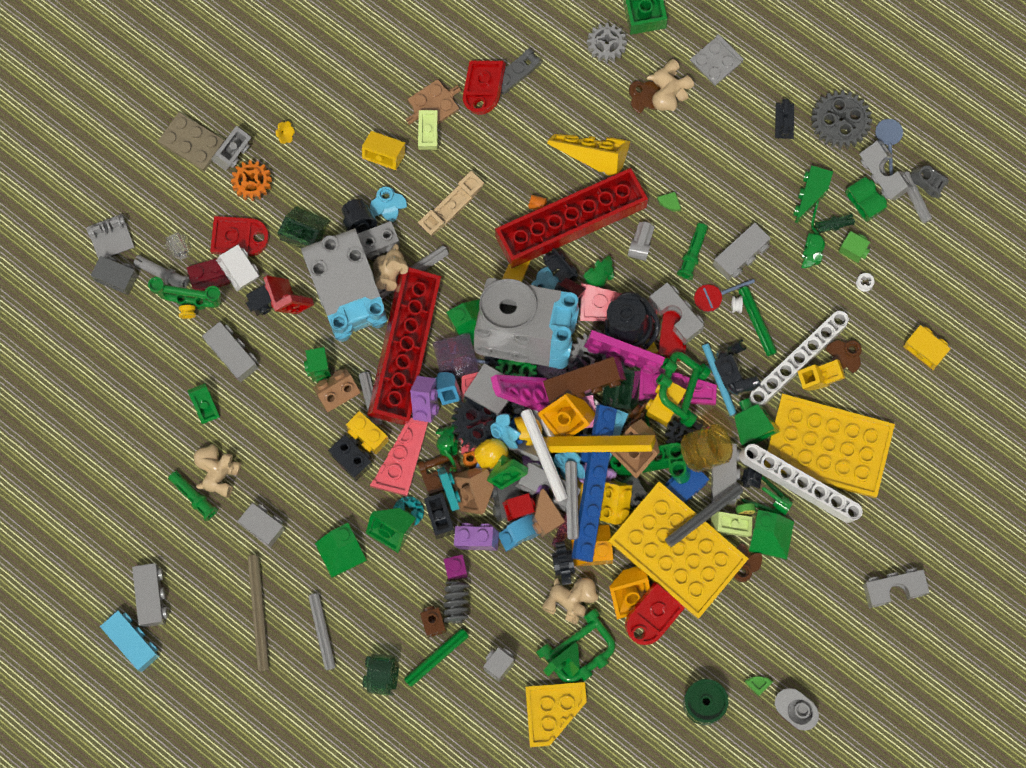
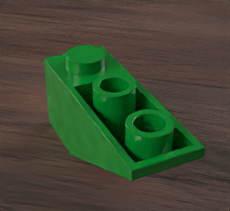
M811 166L810 171L805 172L803 182H806L805 188L800 189L798 199H801L800 206L796 205L793 216H796L795 223L798 224L816 205L817 200L820 201L827 194L833 171Z

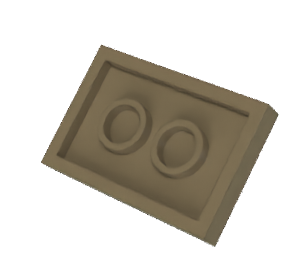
M179 112L160 137L158 143L205 172L212 162L211 158L225 140Z

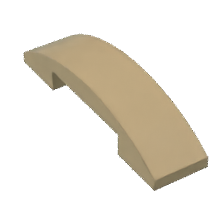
M472 171L458 183L459 186L433 211L430 210L418 222L430 236L442 229L459 214L483 187L484 182Z

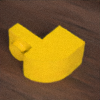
M838 359L821 366L812 365L797 371L802 388L808 391L828 387L831 383L845 378L840 360Z

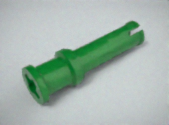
M697 223L687 254L682 258L681 269L677 271V275L683 279L692 280L694 277V268L699 263L698 254L709 228L707 225Z
M177 470L168 477V480L192 503V508L194 510L197 509L201 513L205 521L214 517L218 508L213 507L207 501L205 495H200Z

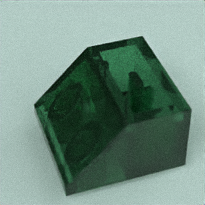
M295 206L285 216L277 233L281 241L301 249L321 241L330 221Z
M623 369L626 380L621 381V385L617 387H604L602 405L635 409L637 406L641 371Z

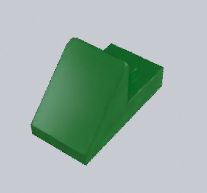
M206 383L187 390L202 424L220 418Z
M502 455L488 476L487 481L503 490L526 476L528 468L518 461L511 460Z
M576 642L552 660L543 672L549 677L553 672L558 674L561 670H564L572 678L580 669L578 644Z

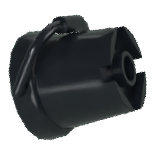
M629 291L622 293L609 304L604 330L605 335L647 350L659 335L660 322L656 315V310L648 300L638 293ZM651 316L653 317V319H654V321H655V332H654V322H653Z

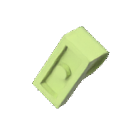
M419 110V150H438L437 110Z
M717 512L711 517V527L722 536L737 535L751 537L752 517Z

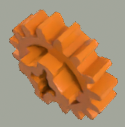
M249 160L248 165L242 162L243 167L236 166L237 173L232 172L234 179H231V183L234 185L232 188L234 191H237L238 197L243 195L244 200L250 197L251 201H254L256 196L260 200L261 194L267 195L266 189H271L269 184L272 182V178L269 177L271 175L270 171L266 170L264 164L260 167L259 161L253 164ZM262 176L264 177L263 184L260 182ZM242 177L243 181L241 182V185H240V184H239V181H240V178Z

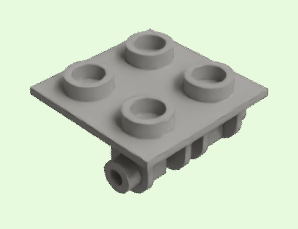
M122 214L87 227L88 235L91 238L98 259L100 256L105 258L107 256L111 257L135 248Z

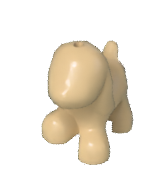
M674 59L670 60L653 75L647 76V80H652L661 88L652 97L653 105L659 111H675L678 106L677 99L684 101L689 98L684 89L689 90L694 87V82L688 75L679 80L674 78L677 74L676 70L680 68L678 62Z
M395 244L386 255L378 256L374 261L373 274L376 279L375 284L380 290L394 291L397 287L396 277L399 271L400 274L408 272L407 263L404 260L403 254L399 251L398 244Z
M214 444L198 449L194 454V463L198 468L207 471V475L201 484L196 485L197 489L217 492L221 496L229 498L233 487L227 483L221 484L226 475L237 476L241 463L232 462L233 455L224 454L219 460L218 448Z
M587 577L579 578L573 588L569 590L560 584L558 578H555L550 596L544 602L542 610L554 615L556 603L558 602L567 610L565 620L577 625L579 616L584 617L586 613V608L581 603H594L599 598L594 581Z

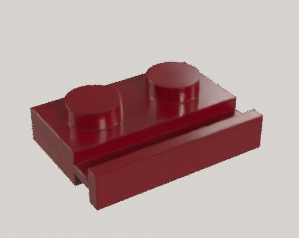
M217 258L186 267L194 290L205 291L209 286L221 287L231 284L216 261Z

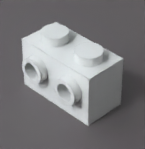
M239 245L221 254L216 260L237 292L256 281L259 277L257 267L249 262L247 252L240 248Z

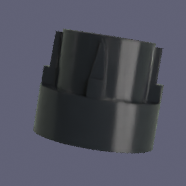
M353 199L343 205L341 212L344 216L343 225L346 231L355 228L358 234L377 227V220L372 210L368 208V205H365L363 199Z

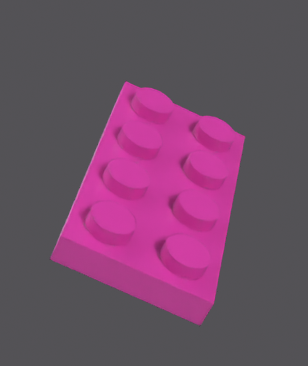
M593 330L584 344V347L588 348L587 350L591 353L604 354L607 359L620 357V361L624 362V365L628 367L636 366L647 374H656L665 359L663 356Z

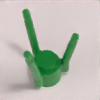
M764 476L762 480L776 494L766 487H762V490L775 499L772 505L775 509L742 499L743 503H753L757 508L786 515L793 504L787 496L781 493Z

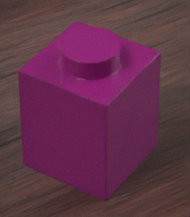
M463 555L443 559L449 582L467 578Z

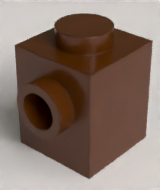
M430 606L423 609L424 612L420 613L427 638L446 633L439 607Z

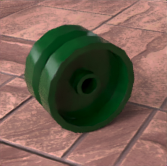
M701 679L694 682L687 689L683 698V709L686 716L693 723L701 726L712 725L718 722L726 713L729 705L725 688L711 679ZM708 699L710 703L706 706L702 703V700Z

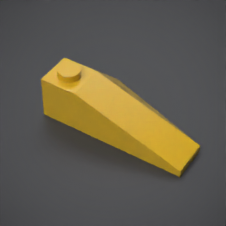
M554 134L548 139L547 144L599 172L612 176L618 174L623 168L630 141L606 137V141L595 140L594 136L579 139L577 135Z

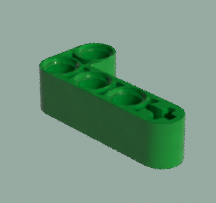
M680 443L658 446L660 453L657 456L662 455V458L658 461L654 459L642 472L669 468L673 479L679 484H684L689 481L691 475L688 454ZM681 452L678 457H674L675 453ZM614 456L611 458V467L616 471L617 475H632ZM679 470H684L682 474L676 475Z

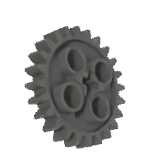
M835 90L833 96L827 93L826 99L821 97L820 102H816V108H813L812 111L814 115H812L811 121L814 122L811 127L816 128L814 134H820L818 140L825 139L824 145L830 142L831 148H834L836 144L839 150H841L842 145L849 149L850 143L856 147L857 141L862 143L863 137H867V131L871 129L869 124L872 123V119L869 117L872 113L866 112L869 105L863 106L864 99L857 100L859 95L853 98L851 97V91L848 95H845L844 90L838 95ZM839 105L842 107V110H837L834 106ZM855 115L858 117V120H853L850 116ZM824 120H830L833 124L828 125ZM840 130H847L849 134H842Z

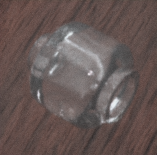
M176 232L165 238L164 247L171 259L178 258L181 261L189 257L188 253L192 250V246L185 234Z

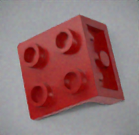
M268 275L264 277L265 288L269 293L271 305L276 312L297 315L314 305L312 298L294 295L288 279Z

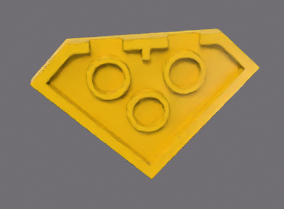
M585 682L525 687L530 748L550 746L587 702Z

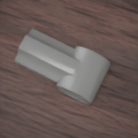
M639 222L634 240H632L628 251V257L646 261L655 226L648 222Z

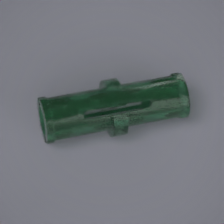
M852 213L837 218L833 216L829 220L815 222V228H818L819 234L830 230L838 231L839 228L855 225V220L852 219L854 216Z

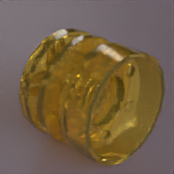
M713 424L685 434L681 441V452L684 461L695 472L699 473L728 463L732 458L733 449L730 437L720 425Z

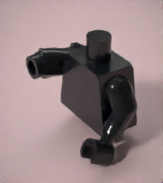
M743 340L718 350L716 354L718 360L714 361L722 382L730 395H738L745 391H755L761 386L757 375L744 378L734 353L738 354L747 349L741 347Z

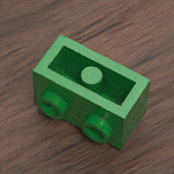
M325 347L305 350L307 360L304 361V367L307 376H311L312 381L316 383L330 378L331 371Z

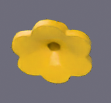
M285 121L278 124V129L275 133L279 138V142L285 144L292 142V136L295 131L291 127V123Z

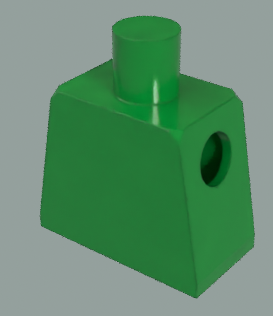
M749 398L739 402L742 412L736 414L734 418L742 446L746 447L750 444H757L780 432L763 406L759 404L753 406Z

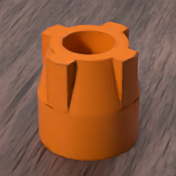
M531 195L528 204L529 209L536 211L546 206L547 198Z
M474 451L464 453V466L469 469L475 468L477 465L475 457L473 461H467L468 456H475Z

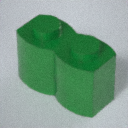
M864 177L848 187L845 194L856 207L860 216L868 222L886 210L887 201L883 195H879L876 192L875 183Z

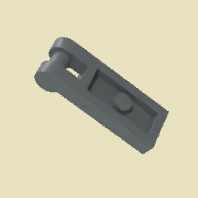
M528 48L519 58L505 68L501 88L503 95L542 64L543 61L534 55L531 48ZM529 60L531 64L527 65L525 62Z

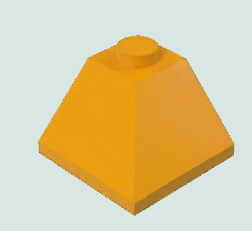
M568 393L537 413L555 436H574L589 426L595 417L594 411L585 400Z
M609 525L598 526L593 562L573 559L574 567L613 563L612 545L608 542L611 538ZM571 540L573 552L574 540Z
M637 566L623 570L609 586L617 620L627 617L629 612L650 588L647 574Z

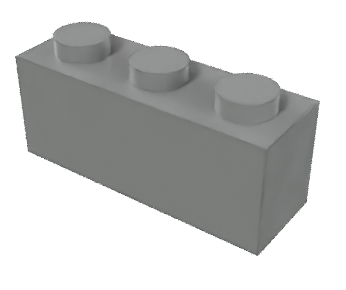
M754 223L714 259L713 266L728 281L732 277L737 278L743 272L742 268L745 265L750 266L756 260L755 256L757 254H763L770 247L768 244L771 238Z
M219 322L202 337L241 383L258 369L256 365L257 359L251 352L248 354L245 352V345L239 338L237 340L233 338V331L227 324L223 326Z
M713 443L711 503L736 485L737 480H740V469L737 468V461H740V450H737V444ZM740 495L727 505H735L737 499H740Z
M156 563L132 567L138 625L143 628L165 624L168 612L167 608L163 607V599H166L164 587L161 588V580H163L162 568H159Z

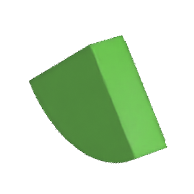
M675 192L657 197V201L662 207L673 212L681 211Z
M755 676L747 679L744 683L759 697L773 682L766 677Z

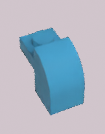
M449 372L438 373V377H436L437 398H440L442 405L461 401V391L455 376Z
M533 514L514 521L499 533V539L505 551H510L522 542L534 539L540 535L533 529Z

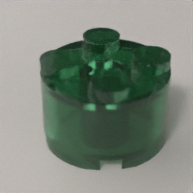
M372 654L366 657L365 667L367 668V676L364 675L362 685L369 694L394 695L392 689L396 690L399 667H395V662H399L397 656Z

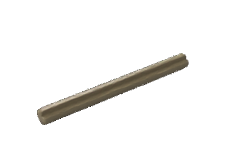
M258 555L248 556L257 667L258 671L263 672L269 670L260 564Z

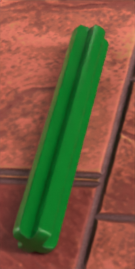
M749 287L740 288L739 294L742 296L744 306L768 357L775 355L777 350Z
M460 629L406 676L404 681L407 685L412 687L464 642L469 636L464 629Z

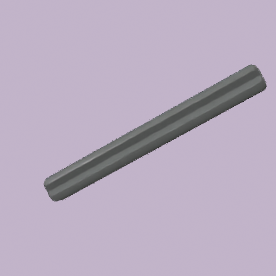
M739 484L734 485L665 539L668 546L673 547L742 494L743 488Z

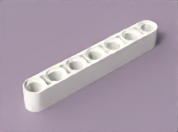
M843 311L833 313L761 382L760 387L751 392L749 399L752 405L759 404L764 406L798 374L797 371L802 370L845 329L849 321L848 315ZM834 319H841L843 321V324H836ZM827 331L830 334V337H823L821 335V332ZM814 344L817 349L810 350L807 345ZM794 357H801L803 363L795 362ZM786 369L790 372V375L784 376L780 370ZM768 382H773V383H775V384H776V388H775V389H770V388L767 386V383H768ZM760 395L763 401L757 402L753 396Z
M750 444L740 451L739 459L743 464L838 519L851 523L862 516L863 511L858 503L763 448ZM747 450L753 453V459L747 456ZM764 460L770 463V468L764 466ZM781 470L787 473V478L782 477ZM798 479L803 481V488L799 487L797 483ZM815 489L820 492V498L814 494ZM831 499L836 500L837 508L831 504ZM848 509L853 510L854 517L848 514Z

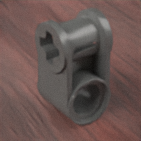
M930 166L914 169L911 173L914 184L933 198H940L942 195L941 191L949 183L945 176L939 174Z
M631 475L620 482L632 485L630 505L635 510L647 493L639 479Z

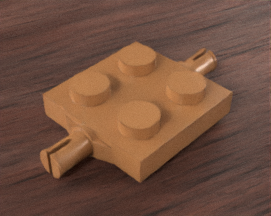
M437 79L408 98V102L414 111V114L405 119L408 125L419 120V110H437L438 124L458 112L459 107L454 102L453 96L461 92L460 87L456 85L448 91Z

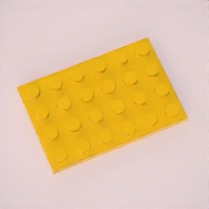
M782 394L774 422L780 432L771 436L767 451L825 485L876 499L895 424ZM765 460L764 466L770 468V463Z
M657 482L608 542L641 571L646 573L649 578L672 595L694 617L699 619L746 563L748 558L706 521L673 547L668 546L665 539L697 514L661 482Z

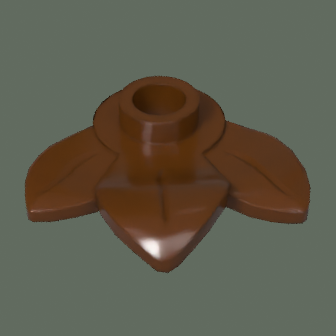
M641 81L633 82L629 86V94L632 97L631 106L634 111L640 114L644 108L657 110L653 105L652 97L661 88L651 81L646 83ZM636 87L640 88L641 93L636 91Z
M837 340L826 347V351L833 355L831 362L837 359L840 360L843 370L848 368L851 373H855L860 368L861 360L859 356L862 348L857 341L849 340L842 342ZM848 348H854L855 352L850 353Z
M647 402L642 407L638 404L630 413L629 417L632 420L621 431L622 433L645 416L644 410Z
M741 543L736 548L748 558L741 567L745 571V576H740L737 572L734 579L738 582H746L751 578L753 572L760 569L762 554L750 555L747 547Z

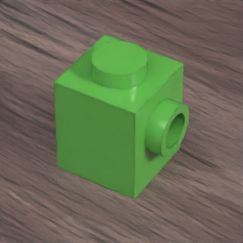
M850 231L839 253L859 263L861 258L865 259L870 252V249H868L870 242L865 236Z

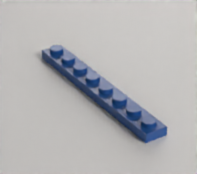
M596 405L591 436H613L617 409ZM589 452L578 515L579 538L574 540L573 559L593 562L610 452Z

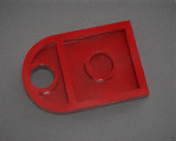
M469 61L463 92V103L473 114L483 115L489 113L498 104L506 66L504 61ZM483 101L482 107L476 108L477 103Z
M214 216L211 254L221 255L236 245L243 248L248 256H256L266 249L269 243V234L265 225L259 220ZM257 234H263L264 240L256 242L254 237Z
M654 582L627 615L625 620L626 633L637 644L649 645L655 643L685 607ZM637 628H643V634L640 637L634 636V631Z

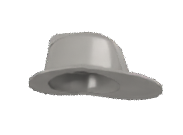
M791 688L783 689L777 694L775 698L777 711L794 727L805 731L816 726L819 720V713L811 699L798 690Z

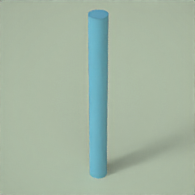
M705 344L702 346L728 413L730 416L737 414L736 409L714 363L716 360L710 345Z

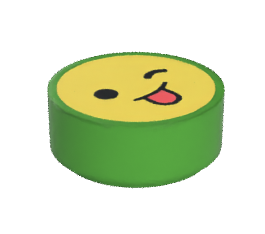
M744 503L736 507L737 515L749 516L756 513L753 503Z

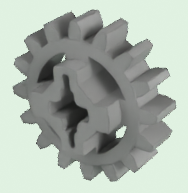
M606 23L605 27L599 24L598 29L593 27L592 33L588 34L589 39L587 40L588 52H592V58L598 56V61L600 62L602 59H605V63L608 62V59L615 62V57L621 58V52L625 53L626 48L624 46L627 45V41L624 40L626 35L621 34L622 29L616 30L615 24L609 27L608 23Z

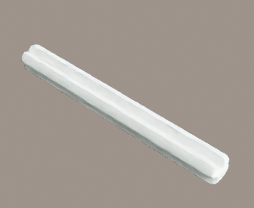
M531 409L521 412L522 419L556 501H563L567 498V494Z

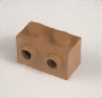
M346 368L336 371L333 376L319 381L316 386L312 387L327 413L361 393Z

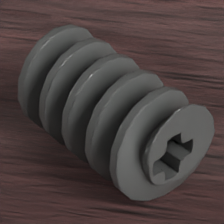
M445 582L449 586H446L444 591L449 594L444 595V599L448 600V602L444 603V607L448 608L444 611V615L448 617L444 618L443 622L462 624L464 623L463 620L468 619V616L463 614V612L468 611V608L464 607L463 604L469 603V600L463 599V596L469 595V592L463 591V589L469 587V585L463 582Z

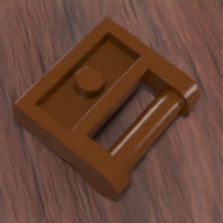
M442 455L424 463L423 461L417 463L429 496L444 491L438 472L427 474L426 469L450 461L446 456ZM452 455L456 463L457 470L455 472L449 471L450 467L445 468L447 474H455L462 472L457 461L456 455Z

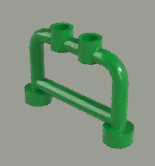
M153 277L148 282V287L152 293L157 294L161 299L177 302L179 306L190 304L195 305L199 310H203L206 307L217 308L221 305V292L216 286H209L205 291L164 285V282L159 277Z
M676 351L669 358L664 359L661 368L665 370V373L657 377L656 383L660 385L659 398L662 404L678 415L683 425L690 427L697 419V415L689 410L698 378L702 381L709 376L711 368L706 364L699 365L686 354ZM677 359H680L693 369L681 408L667 397V389L672 385V373L677 369Z
M596 608L583 617L588 624L554 649L547 643L536 652L540 659L544 657L550 663L595 628L599 631L608 644L607 649L579 669L572 678L564 670H561L557 676L566 683H574L581 678L583 681L587 680L593 675L591 672L596 667L602 669L609 663L607 659L615 651V641L598 618L601 614Z

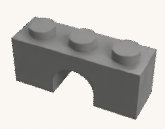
M882 141L874 142L859 154L862 158L861 163L866 169H870L872 179L876 184H880L882 187L881 192L886 199L896 200L913 188L904 172L897 171L891 176L886 174L884 169L885 163L893 156Z
M666 283L649 296L648 302L660 316L667 311H675L679 314L681 319L674 325L673 331L684 344H687L703 331L704 321L698 314L695 315L691 311L690 304L679 297V292L673 285L670 286Z
M534 462L525 465L528 468V474L519 479L515 487L531 495L536 493L540 485H546L551 488L542 469L543 467ZM560 479L566 492V481ZM553 493L552 502L555 507L567 513L566 499L557 502Z
M917 568L906 570V574L898 575V572L886 575L887 578L879 579V577L867 579L868 582L863 585L869 608L889 604L891 602L890 589L892 587L902 588L907 600L929 594L924 570L917 571Z

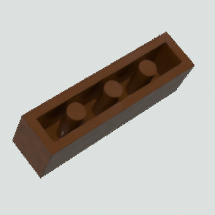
M611 357L543 381L549 403H552L566 393L582 399L586 397V393L592 392V394L602 392L603 387L610 386V388L620 386L621 381L626 380L620 357Z

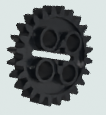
M465 396L463 398L464 402H458L459 408L455 407L453 410L456 414L451 416V419L455 420L451 423V426L456 427L452 433L459 435L456 441L463 440L461 446L469 445L468 451H470L472 448L476 449L485 440L494 438L490 426L496 420H488L497 417L494 412L491 415L486 414L484 406ZM506 405L501 414H508L510 416L512 412H506L508 405ZM466 413L472 414L474 420L467 419ZM480 420H481V422H486V421H488L485 425H483V424H478V425H476ZM476 425L473 428L467 429V426ZM478 431L481 438H475L472 432Z

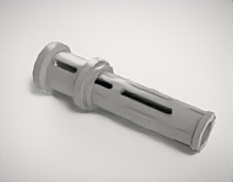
M141 255L136 256L138 260H134V266L163 279L166 285L187 287L189 283L188 276L183 277L176 273L174 269H166Z

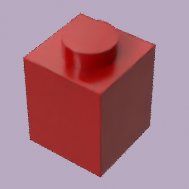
M529 493L507 499L502 503L508 521L522 518L535 512V502L533 498H530Z

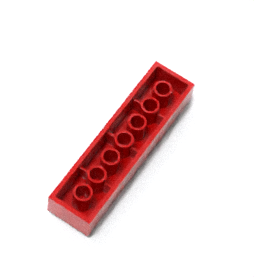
M629 168L495 228V238L511 268H515L552 251L553 248L557 249L647 208L648 198L634 172Z
M408 267L406 274H400L399 271L367 416L403 426L410 421L412 412L410 390L416 377L420 375L441 276Z

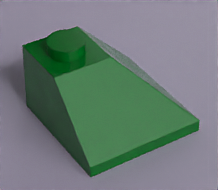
M480 299L461 303L446 312L449 323L466 350L474 346V330L480 307Z
M401 508L373 511L370 515L365 534L399 553L413 529L416 517Z
M758 510L755 515L749 552L787 560L794 521L776 513Z
M349 523L330 531L315 543L331 578L367 561Z

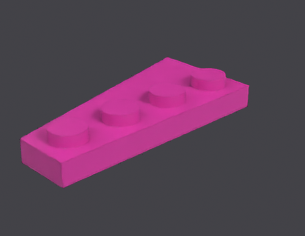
M640 368L639 401L655 399L657 395L655 390L658 386L656 379L660 374L665 373L663 368H660L656 374L644 373ZM675 372L672 373L671 380L687 390L690 378ZM698 379L690 404L716 405L717 385Z
M497 374L490 377L495 395L538 412L551 404L549 403L543 383L547 378Z

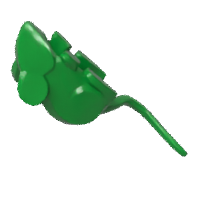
M818 200L811 220V229L814 233H808L802 255L804 260L801 268L819 265L823 259L822 253L825 248V241L814 227L819 204Z
M610 256L604 258L602 262L597 260L595 267H591L583 275L586 284L602 288L607 280L614 278L613 261Z
M449 425L436 430V434L440 435L436 445L440 454L448 457L453 467H450L449 471L455 472L457 467L452 455L458 454L459 446L457 443L459 441H456V434L452 433L456 427Z

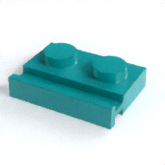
M444 467L438 468L437 472L451 510L460 509L458 502H461L458 491H453L452 485L455 484L452 474H447Z

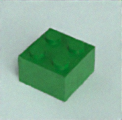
M623 0L630 35L666 29L668 19L663 0Z

